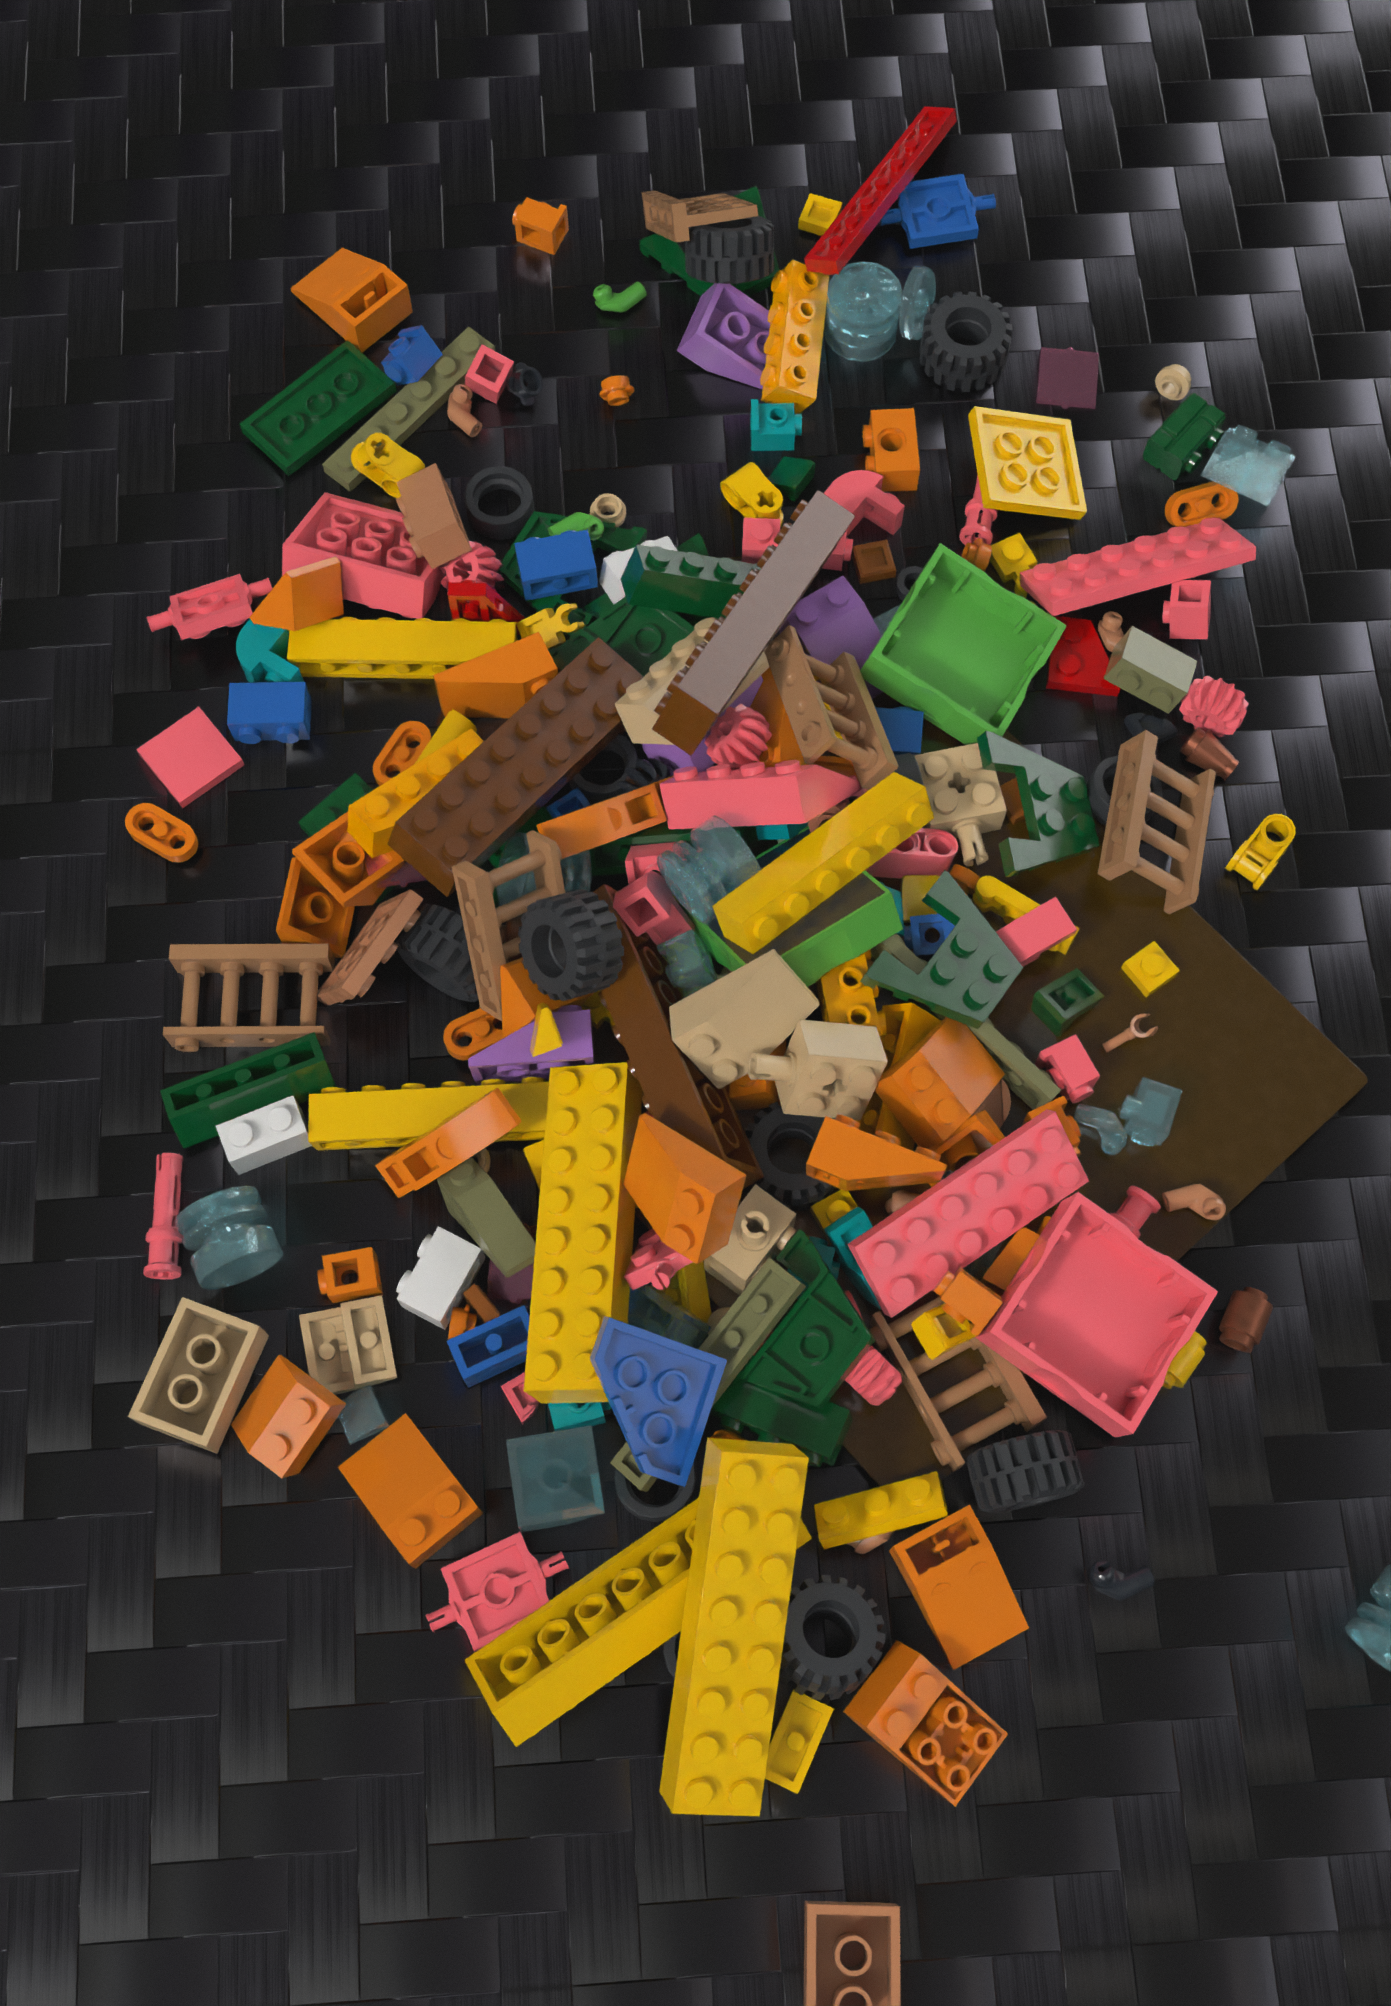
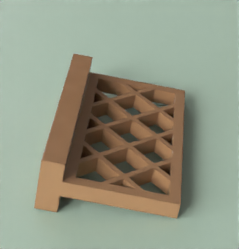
M658 191L642 192L646 229L676 243L690 240L688 227L758 216L756 204L725 193L678 200Z

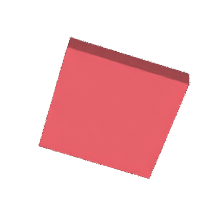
M197 707L136 749L141 758L182 808L245 765L242 758L200 707Z

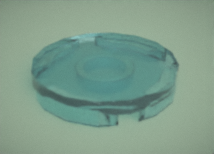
M914 266L904 286L899 320L901 335L904 339H921L928 306L935 301V274L932 269H928L925 266Z

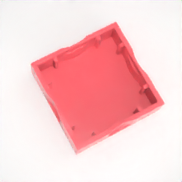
M1077 1192L1061 1201L1002 1294V1305L978 1337L975 1338L1112 1436H1126L1134 1434L1162 1387L1173 1358L1190 1340L1218 1291L1169 1256L1163 1255L1145 1245L1127 1226Z

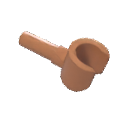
M1151 1014L1136 1015L1132 1019L1129 1028L1102 1044L1105 1051L1109 1052L1135 1037L1145 1038L1153 1036L1157 1032L1158 1026L1146 1033L1142 1032L1139 1028L1140 1020Z

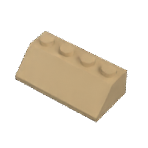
M706 618L698 622L691 634L675 643L672 651L664 659L651 665L649 672L640 681L631 684L626 689V694L615 703V707L632 743L674 745L652 730L660 716L654 710L667 692L666 689L679 670L682 671L687 666L685 663L695 647L703 641L708 643L703 638L716 620L715 618ZM764 652L724 710L770 667Z

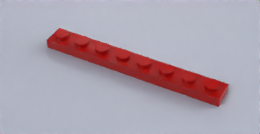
M925 106L804 258L807 271L820 272L824 275L839 274L956 123L955 108Z

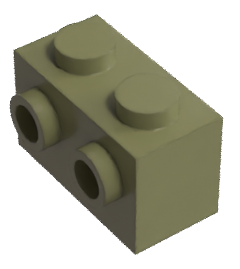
M1132 626L1114 646L1103 679L1169 714L1187 695L1197 661Z

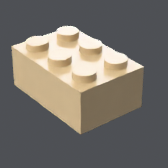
M182 1297L128 1417L143 1426L217 1454L269 1335L258 1325Z

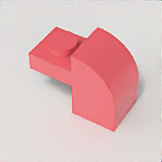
M866 470L851 471L839 476L823 493L855 515V518L848 527L847 536L863 517L892 535L901 527L905 505L900 503L899 499L893 494L881 491L882 475Z
M654 871L643 875L616 892L614 896L613 908L635 936L638 937L647 932L662 951L695 932L694 923L672 896L673 888L661 875Z

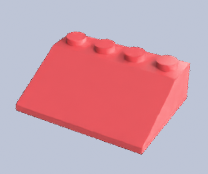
M325 492L283 543L282 576L287 571L336 556L341 564L343 600L364 604L372 609L394 612L405 618L418 619L424 618L434 603L441 586L440 582L445 576L439 567L446 566L448 562L431 569L425 556L418 559L410 544L409 538L411 536L403 523L402 518L404 516L402 512Z
M799 760L783 761L775 764V767L765 768L764 762H755L743 765L740 769L731 770L729 764L712 766L704 772H697V767L690 766L673 771L674 776L660 783L669 829L803 824L861 790L860 782L818 765H800Z

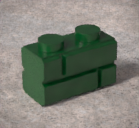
M1190 393L1148 439L1143 459L1156 469L1160 468L1161 472L1172 480H1178L1185 471L1191 474L1203 458L1201 453L1206 448L1213 450L1225 433L1221 430L1226 418L1225 413L1212 404L1208 405L1207 401L1196 393Z

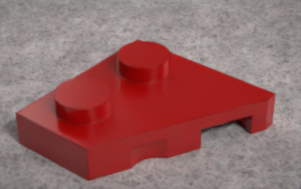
M473 580L448 583V600L453 620L466 619L470 622H489L493 619H501L507 622H515L516 625V623L526 619L487 583H478ZM516 625L517 635H520L519 630H518L517 625Z

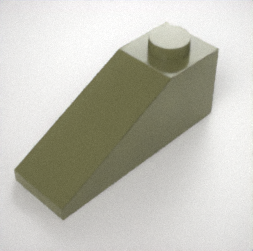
M472 1157L437 1178L449 1213L506 1278L534 1263L536 1243L491 1177Z

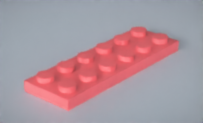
M1206 518L1198 524L1187 527H1173L1165 533L1154 536H1140L1132 542L1121 545H1107L1099 551L1085 555L1074 554L1066 560L1056 563L1038 564L1033 569L1020 572V586L1048 613L1056 616L1256 560V546L1220 518Z
M1046 1109L847 1245L883 1313L892 1318L933 1290L947 1271L955 1274L959 1267H966L1089 1182L1056 1112Z

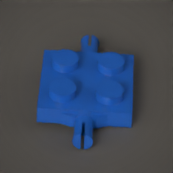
M964 174L909 182L897 198L898 209L888 210L879 222L880 226L900 223L906 232L910 249L976 239L979 228L975 213L980 210L995 209L996 199L994 193L974 197L967 188Z

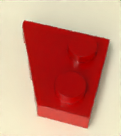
M1054 616L1067 626L1049 656L1046 688L1118 697L1120 687L1103 679L1109 658L1092 621Z

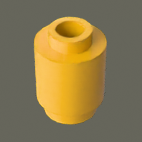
M1194 1331L1190 1340L1173 1358L1167 1370L1163 1387L1171 1389L1173 1386L1182 1388L1204 1357L1205 1352L1203 1349L1207 1342L1196 1331Z

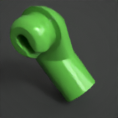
M635 282L621 293H613L610 286L602 284L595 288L593 296L596 299V306L603 311L626 312L647 296V292L640 282Z
M577 512L548 527L550 536H555L569 530H588L590 540H597L603 534L604 525L595 516Z

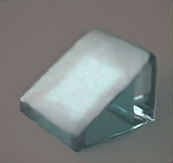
M370 1384L343 1399L347 1404L339 1414V1419L350 1444L389 1427L376 1392Z

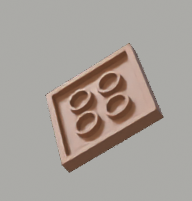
M410 889L380 903L318 990L317 1000L325 1006H329L338 1002L343 1003L347 999L352 1000L356 995L362 997L375 980V977L371 974L380 962L385 964L396 951L398 944L394 940L402 930L409 931L418 920L421 912L417 908L423 901V898Z

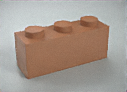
M436 463L397 482L401 497L397 498L396 501L404 516L402 520L411 536L409 541L418 559L425 556L431 569H434L472 550L452 492Z

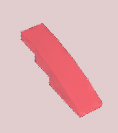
M1054 897L999 929L996 933L1024 967L1038 959L1042 952L1075 935L1077 929L1058 899Z

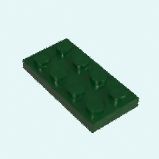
M347 340L241 422L240 427L242 432L290 476L396 392L395 383Z

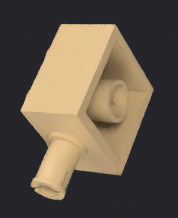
M978 743L914 755L919 765L923 784L934 815V819L922 828L944 830L958 838L965 866H973L972 859L974 858L977 865L986 862L989 857L988 853H986L981 833L1001 830L1007 809L996 771L983 770Z
M799 1019L784 1056L752 1053L748 1063V1075L751 1080L775 1081L783 1114L827 1116L830 1118H836V1115L839 1114L853 1120H861L888 1061L877 1027Z
M755 1184L737 1208L728 1245L704 1260V1269L740 1296L768 1258L774 1260L775 1257H778L796 1234L797 1230L794 1228L796 1214Z

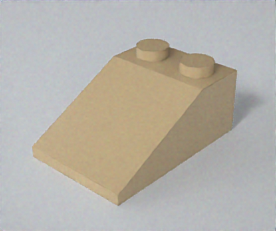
M773 949L671 1005L669 1012L672 1041L720 1089L748 1074V1063L752 1053L770 1055L795 1030L798 1020H805L819 1006V1000L776 950Z

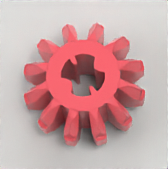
M469 541L472 548L471 551L450 560L446 566L439 567L442 573L446 574L440 582L446 589H448L449 582L473 580L478 583H487L497 592L494 587L495 583L504 580L497 573L503 564L499 559L495 558L496 553H494V550L487 546H482V544L476 541Z
M1205 676L1203 679H1194L1187 695L1181 700L1182 704L1179 710L1184 715L1183 720L1192 723L1195 730L1198 727L1205 732L1209 729L1216 736L1223 737L1224 734L1233 735L1235 730L1239 728L1247 713L1246 709L1249 703L1244 699L1245 693L1234 688L1235 684H1227L1223 682L1222 678L1214 680L1210 676Z
M742 703L735 708L729 706L722 717L719 716L715 725L709 730L711 734L704 742L708 747L706 754L717 765L729 764L731 770L740 769L741 766L754 761L759 762L760 754L768 749L765 743L772 736L768 730L770 724L758 711H754L751 707H746Z
M872 1345L845 1381L871 1405L879 1406L897 1391V1387L902 1383V1376Z

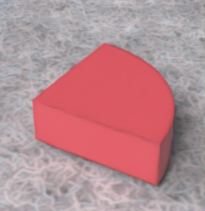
M525 1372L501 1386L522 1425L536 1413L541 1404L523 1391Z

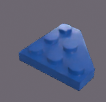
M604 1316L590 1361L640 1472L685 1487L727 1360Z

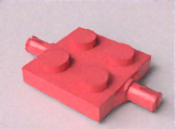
M237 574L169 596L171 605L168 611L150 617L147 616V620L152 632L174 625L178 630L181 640L202 638L208 635L211 630L223 626L235 627L243 624L253 613L251 609L253 599L269 594L273 588L269 578L247 585V583L243 582L241 575Z
M651 1229L638 1239L639 1243L631 1256V1261L624 1278L632 1291L652 1282L655 1288L663 1290L664 1286L666 1288L669 1286L670 1280L676 1271L692 1263V1261L664 1244L655 1230Z
M518 1532L441 1568L449 1589L450 1604L430 1614H426L428 1622L443 1617L429 1624L431 1630L435 1632V1630L457 1620L466 1630L473 1650L475 1652L550 1601L547 1595L546 1578L569 1569L563 1552L560 1551V1553L538 1563L530 1554L522 1533Z

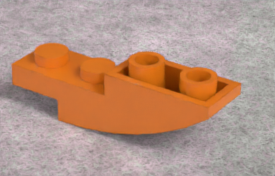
M673 776L545 821L536 826L540 834L557 842L562 859L667 821L660 783Z
M496 1088L446 1118L435 1128L383 1158L375 1166L396 1196L400 1198L412 1190L417 1191L515 1128L522 1121L499 1088Z

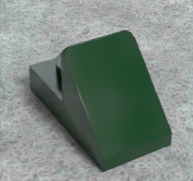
M1076 968L1039 989L1033 996L1031 1010L1054 1035L1059 1037L1077 1017L1094 1008L1104 998V995Z

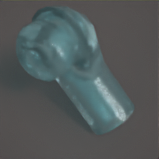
M1081 1103L1078 1104L1074 1116L1076 1123L1097 1128L1102 1138L1101 1148L1105 1153L1110 1155L1120 1153L1122 1148L1126 1146L1127 1133L1116 1114L1109 1110Z

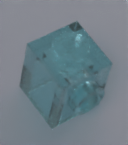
M1143 1077L1135 1088L1133 1096L1127 1094L1119 1114L1120 1118L1125 1119L1122 1133L1130 1135L1131 1139L1138 1144L1145 1146H1154L1156 1144L1161 1146L1169 1135L1182 1090Z

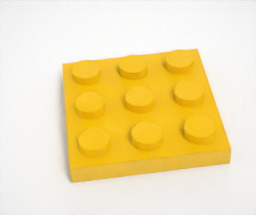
M974 406L968 414L983 508L1080 520L1087 513L1071 421L1069 419Z

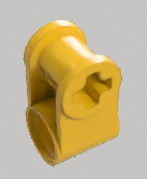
M383 433L371 434L365 442L357 444L351 452V462L354 468L378 484L394 498L401 497L397 485L398 481L425 468V464L420 458L406 451ZM368 461L371 462V463H370L369 465H367V466L364 465V464L367 463Z
M747 463L720 482L721 491L726 500L745 518L781 519L780 527L782 526V494L765 477L755 463Z
M1282 814L1267 816L1251 837L1245 840L1236 851L1225 869L1228 871L1235 870L1251 881L1253 888L1258 890L1272 873L1279 859L1295 836L1293 821ZM1273 832L1277 834L1281 842L1270 840L1266 833Z

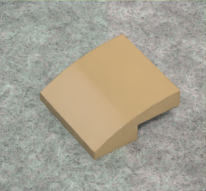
M382 1295L340 1303L338 1308L299 1315L309 1376L333 1394H341L397 1378Z

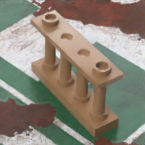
M788 625L764 650L803 759L806 764L812 765L827 750L850 760L861 787L870 790L893 773L899 766L857 661L853 655L844 651L830 665L805 654L795 627ZM813 675L819 677L821 683L815 681ZM824 703L829 704L832 711L826 709ZM834 730L841 733L843 740L836 737Z
M1145 730L1120 745L1098 875L1110 881L1131 870L1167 890L1164 912L1171 914L1195 903L1199 894V880L1211 801L1214 796L1213 788L1216 772L1208 769L1188 779L1156 760L1155 751L1158 737ZM1151 775L1182 793L1180 808L1151 792ZM1146 807L1177 825L1175 840L1145 824ZM1141 840L1172 857L1170 873L1140 857L1139 847Z
M534 830L526 833L530 850L529 854L490 872H486L466 860L452 866L480 1009L501 1022L500 966L508 963V959L521 953L518 944L520 943L519 936L502 944L499 930L501 929V924L527 912V907L531 903L536 902V900L565 893L560 865L562 860L560 848L556 841ZM533 870L536 890L495 908L492 894L494 888Z
M329 944L170 945L169 960L177 973H181L184 976L180 1027H163L164 1037L176 1050L196 1052L199 1050V1047H276L315 1032L320 1046H330V1037L325 1027L316 1026L318 978L323 972H332L335 963V957ZM283 972H299V974L303 975L300 1026H276L279 976H282ZM205 973H220L224 976L220 1027H197L200 977L204 976ZM244 973H260L263 975L260 1026H236L239 981Z
M940 1297L887 1324L881 1311H878L872 1315L870 1320L872 1328L868 1329L875 1339L873 1344L879 1352L886 1351L893 1366L901 1373L904 1386L935 1441L931 1442V1447L942 1466L949 1464L953 1472L960 1469L965 1464L960 1454L961 1451L1012 1423L1017 1426L1022 1424L1027 1432L1047 1419L1019 1368L977 1338H973L933 1360L928 1357L926 1352L910 1361L907 1360L896 1339L912 1331V1322L924 1312L944 1304L945 1302ZM969 1348L973 1350L979 1349L986 1361V1364L983 1365L984 1370L929 1399L917 1376ZM991 1385L995 1388L1001 1387L1008 1399L1004 1403L1005 1408L950 1436L938 1415L939 1413Z

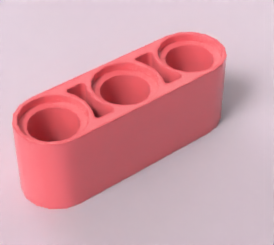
M921 828L866 869V871L874 877L902 879V876L905 875L941 876L944 870L948 872L957 853L958 842L947 831Z

